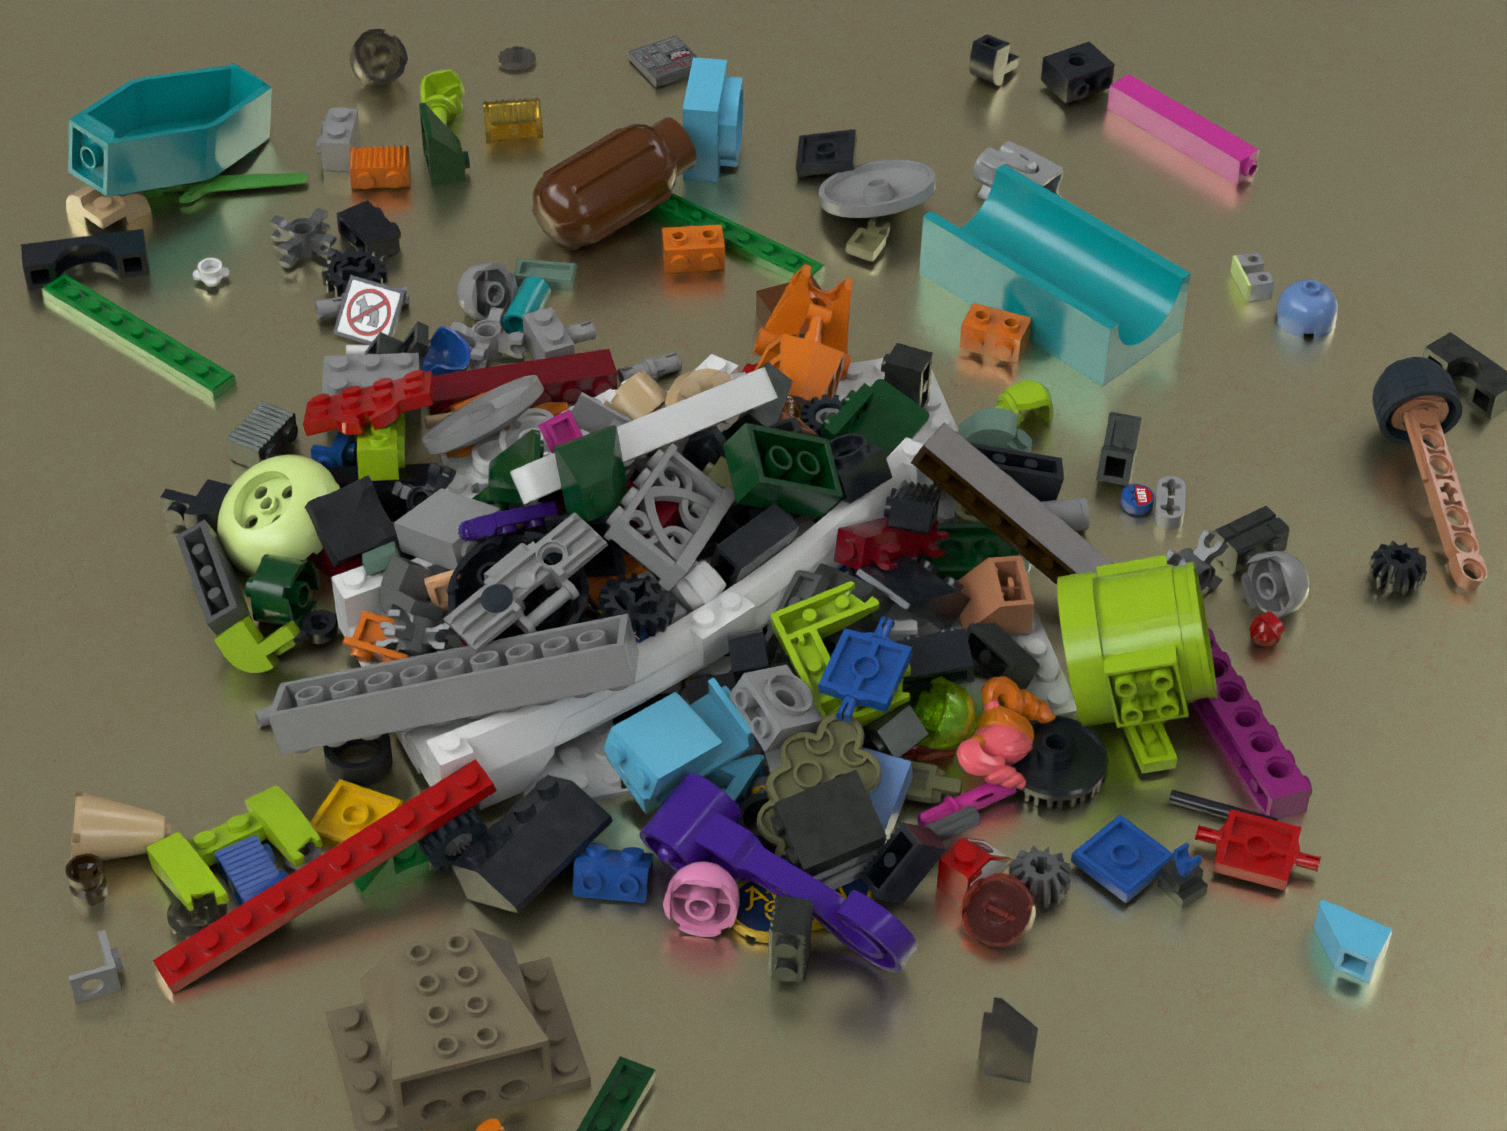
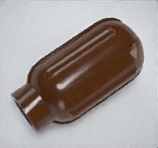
M666 117L652 126L632 124L617 129L543 173L532 193L533 215L543 232L557 246L565 250H576L596 243L667 201L676 184V177L697 164L695 147L685 129L671 117Z

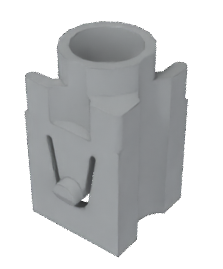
M1009 140L1001 146L1000 150L992 146L988 147L976 160L973 178L983 184L978 197L986 200L992 188L996 169L1003 164L1061 197L1059 186L1063 180L1064 168L1024 146L1021 147Z

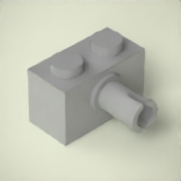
M552 307L523 315L524 343L534 360L575 354L574 344L596 339V330L591 320L566 327L562 325Z

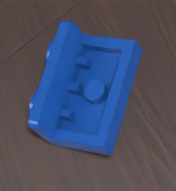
M589 844L574 861L573 895L575 897L645 903L648 879L653 868L654 853H645L643 849L637 847L613 850L608 849L603 844Z

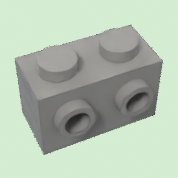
M345 107L329 108L327 118L321 121L322 137H317L316 151L317 154L322 156L323 171L350 172V150L353 146L355 148L358 147L361 137L358 109H347Z

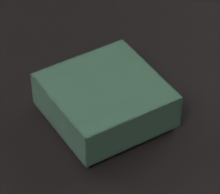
M395 541L362 554L363 567L367 576H372L386 570L392 554L399 556V550Z

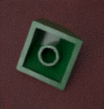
M420 103L423 153L431 185L466 181L465 169L470 168L468 151H462L460 140L425 103Z
M612 425L553 447L566 513L572 515L575 512L583 520L589 522L612 513L618 506H621L620 501L629 489L617 426Z

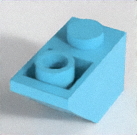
M1323 899L1319 903L1314 923V929L1334 969L1370 984L1387 952L1393 929Z

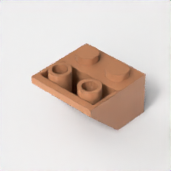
M1022 555L987 558L958 580L964 586L961 592L971 599L959 616L961 629L965 628L967 630L971 623L993 624L995 622L1007 634L1032 632L1035 603Z

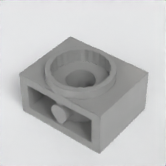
M787 665L744 673L728 695L765 752L781 749L784 741L794 733L802 731L815 733L823 720L813 704V696L809 687L800 678L793 675Z

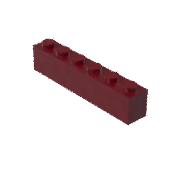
M610 349L435 375L433 376L435 381L433 405L427 406L429 416L452 412L450 406L529 375H537L544 387L543 393L530 408L548 402H567V404H573L577 402L582 392L595 398L609 389L617 390V370Z

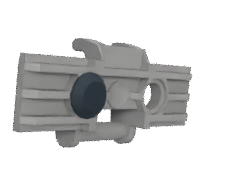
M574 512L536 544L531 542L527 546L521 543L484 573L485 585L448 614L444 621L476 653L513 623L526 634L536 632V626L569 599L575 600L579 596L578 590L568 578L608 546V544ZM557 552L563 555L562 560L556 565H547L543 562L544 558L550 553ZM539 585H542L547 591L555 587L559 588L558 591L530 614L524 616L523 611L526 607L523 600Z

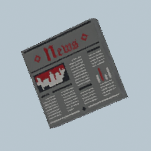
M677 35L628 51L629 60L656 88L689 77L693 58H699Z

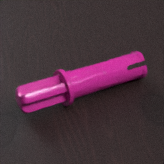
M985 783L954 798L950 796L945 797L941 804L918 814V825L925 826L969 805L974 806L976 811L1015 794L1016 788Z

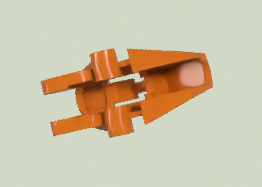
M804 264L792 276L765 327L759 329L753 354L761 356L755 370L769 362L793 381L786 400H789L792 396L812 403V398L817 396L819 400H822V395L828 394V399H833V394L836 395L839 382L844 381L849 369L851 355L848 354V337L853 279L846 277L844 282L838 283L832 290H820L812 284L810 273L812 266ZM799 334H804V339L799 338Z

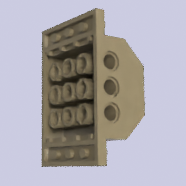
M474 928L395 946L360 979L363 1003L326 1012L327 1024L356 1131H420L591 1087V1077L551 958L547 957L518 964L511 942Z

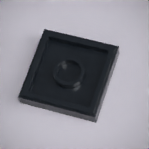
M856 129L800 135L796 161L797 177L855 170Z

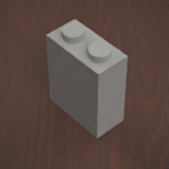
M441 488L395 521L394 527L402 552L454 570L463 557L473 548L497 536L494 532L492 536L465 542L458 534L461 522L478 516L501 512L498 507Z

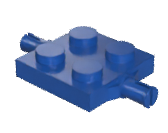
M882 616L874 633H860L846 628L843 630L818 684L819 693L839 698L843 701L836 713V718L842 722L843 719L845 723L851 721L856 706H866L887 712L913 653L912 647L896 643L888 638L895 624L891 618L888 617L886 621V616Z

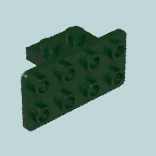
M878 379L871 387L864 383L857 392L851 390L841 403V410L837 414L834 412L830 413L821 426V429L824 430L822 438L829 439L830 441L845 432L859 433L866 437L867 442L882 448L887 458L906 437L913 439L928 422L929 413L888 382Z
M530 430L490 461L488 487L472 499L498 507L501 511L521 508L527 505L523 504L510 472L543 458L544 442L540 440L539 430Z

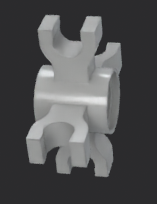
M492 307L488 319L478 321L473 328L458 322L452 323L450 328L456 331L473 348L470 354L471 359H474L471 370L486 368L488 361L498 359L502 352L514 358L523 359L526 352V346H522L525 333H502L504 329L501 319L504 315V309Z

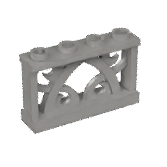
M673 443L665 452L658 449L646 465L651 469L649 470L646 467L635 479L633 484L638 488L636 489L632 486L621 499L620 503L624 508L618 506L606 521L610 528L603 536L608 541L614 540L661 578L658 583L667 591H670L689 571L735 500L734 491L726 486L722 489L676 451L678 447ZM665 470L668 471V472L673 476V477L671 478L672 481H669V480L665 477V475H664V471H665ZM654 482H656V484L658 485L651 487ZM655 501L679 503L680 517L690 531L678 526H668L663 529L656 512ZM689 512L696 513L698 518H694ZM632 520L636 521L640 528L635 530L629 525V522ZM648 533L650 538L646 539L641 534ZM674 536L680 540L681 545L674 541Z

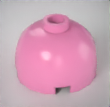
M694 862L682 867L671 878L663 901V907L667 918L670 920L672 916L679 923L678 929L684 933L697 937H714L720 935L722 929L728 926L730 929L734 925L740 905V894L736 881L726 869L710 862Z

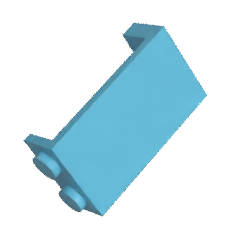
M714 677L708 680L709 693L689 705L723 742L713 764L696 773L703 778L755 747L754 734L728 696L731 691L727 686L720 687ZM606 753L608 762L620 779L623 780V783L645 814L662 805L677 786L675 785L649 800L641 790L633 786L630 778L617 764L609 759Z

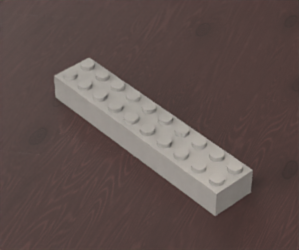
M623 614L494 640L477 653L470 646H464L280 683L268 718L280 754L289 752L302 754L315 747L325 745L338 747L350 740L360 738L363 740H373L382 734L395 731L398 733H408L421 726L431 724L433 726H443L452 720L466 717L468 719H479L488 713L501 710L504 712H514L527 705L537 703L539 705H549L558 699L572 696L575 698H585L594 692L607 689L610 691H620L635 683L639 651L629 615Z

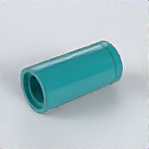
M530 276L522 281L502 319V327L507 334L513 332L524 333L523 315L544 308L551 290L543 279Z

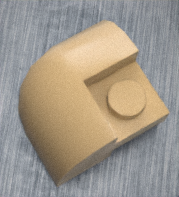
M86 185L70 194L66 199V210L69 215L85 226L93 222L102 229L119 219L129 225L151 212L147 198L138 192L122 197L119 195L107 197L91 186Z

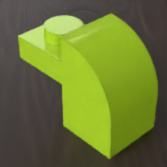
M248 615L220 633L214 641L225 658L234 667L249 673H262L271 670L279 663V659L273 651L280 655L296 644L293 639L301 631L292 620L264 638Z

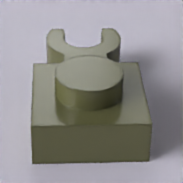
M876 218L869 219L867 229L859 227L847 242L846 253L873 262L886 246V238L890 234V222H886L882 227H876Z

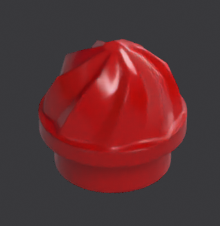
M1267 611L1264 615L1258 614L1249 628L1253 642L1260 646L1277 644L1281 641V635L1286 632L1280 619L1270 611Z

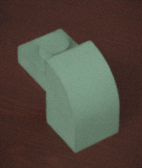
M1002 408L982 409L973 413L959 424L958 433L970 443L1031 453L1032 438L1025 431L1019 430L1016 427L1018 415Z

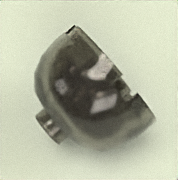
M370 29L362 33L350 51L349 61L353 73L361 82L372 87H386L398 80L403 74L408 61L406 48L400 39L395 35L391 37L389 34L384 33L386 30Z

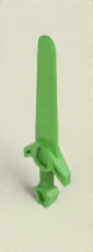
M305 173L215 176L205 181L144 190L143 193L146 197L159 198L164 192L167 193L168 191L170 193L171 191L173 193V191L182 192L183 190L185 193L179 198L180 203H191L211 192L304 184L307 182L308 176Z

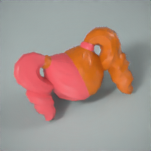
M1006 676L992 677L981 688L984 711L978 719L969 739L960 743L956 752L958 761L967 773L974 776H983V780L986 783L998 784L1007 788L1015 787L1022 790L1026 785V780L1021 773L1016 771V768L1011 766L1023 759L1033 749L1035 736L1033 726L1028 720L1048 724L1056 719V715L1050 710L1049 705L1045 701L1039 700L1036 695L1025 689H1019L1017 684Z

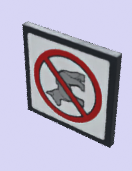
M350 275L333 334L368 345L373 342L379 332L393 337L407 291Z

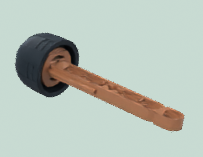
M1424 357L1398 360L1384 370L1373 389V408L1381 434L1391 442L1412 445L1444 552L1450 560L1448 565L1452 578L1462 589L1475 591L1486 579L1487 569L1483 556L1478 555L1480 547L1444 436L1459 422L1463 412L1462 403L1453 378L1439 364ZM1429 441L1436 449L1427 446L1424 442ZM1431 465L1438 467L1443 474L1436 472ZM1447 516L1454 518L1460 526L1451 523ZM1457 542L1463 545L1468 550V552H1463L1462 550H1460L1455 545V543ZM1463 569L1471 571L1476 576V579L1467 576Z

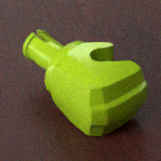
M452 69L430 73L421 80V103H425L445 125L464 109L460 99L464 97L465 89L458 73Z
M1030 379L1020 381L1006 388L1002 394L997 396V405L991 407L1006 409L1017 414V428L1020 426V422L1024 421V417L1020 413L1022 410H1032L1037 417L1040 416L1048 424H1052L1053 404L1049 390L1042 384Z

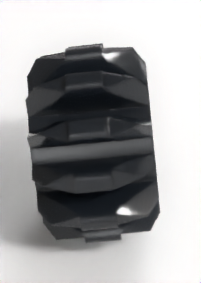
M1392 540L1389 546L1380 544L1377 551H1374L1370 558V580L1376 582L1377 589H1387L1389 595L1392 592H1398L1401 596H1404L1407 591L1416 593L1417 588L1422 585L1426 578V556L1419 553L1418 547L1409 548L1407 542L1403 545H1398Z

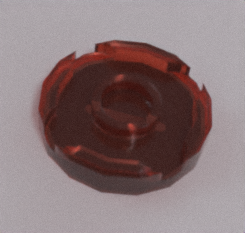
M1004 873L992 874L993 876H988L985 879L982 877L975 881L965 892L960 906L963 924L967 933L979 944L994 949L1009 947L1022 940L1032 928L1036 916L1035 900L1028 887L1015 876Z

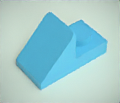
M755 754L734 759L711 773L710 782L718 786L739 806L743 800L749 797L754 780L765 776V756Z

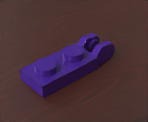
M550 501L478 516L461 522L458 534L462 540L470 542L492 536L494 532L496 535L517 531V524L525 523L526 529L546 525L544 521L546 515L558 514L556 504Z

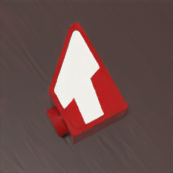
M961 838L939 859L937 888L962 905L967 906L974 892L980 886L995 880L1010 866L1012 859L984 840Z

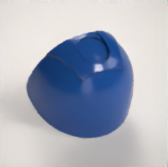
M446 326L439 327L430 339V349L424 357V372L432 371L433 376L466 371L471 359V349L468 343L453 329Z

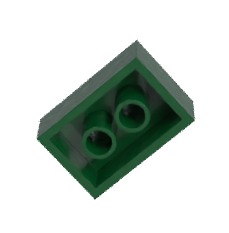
M745 423L723 444L737 504L767 509L776 503L783 511L820 518L843 498L829 439Z

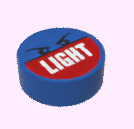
M1132 484L1123 489L1121 506L1126 512L1134 515H1143L1152 510L1154 493L1149 487L1141 484Z

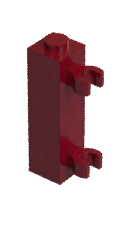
M888 517L838 528L834 562L857 570L877 564L883 570H890L898 567V563L890 561L905 556L914 558L925 554L933 558L946 555L945 550L937 547L936 540L948 539L949 534L943 530L937 531L938 520H935L929 535L889 528Z

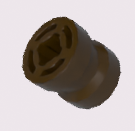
M82 854L75 856L68 862L65 872L70 884L69 889L72 899L82 906H92L104 900L108 894V884L104 876L105 871L101 859L93 854Z

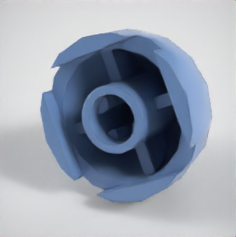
M1315 280L1296 281L1290 284L1279 297L1276 310L1277 323L1285 332L1296 337L1303 338L1304 333H1314V338L1325 336L1335 328L1338 302L1333 291L1325 284Z

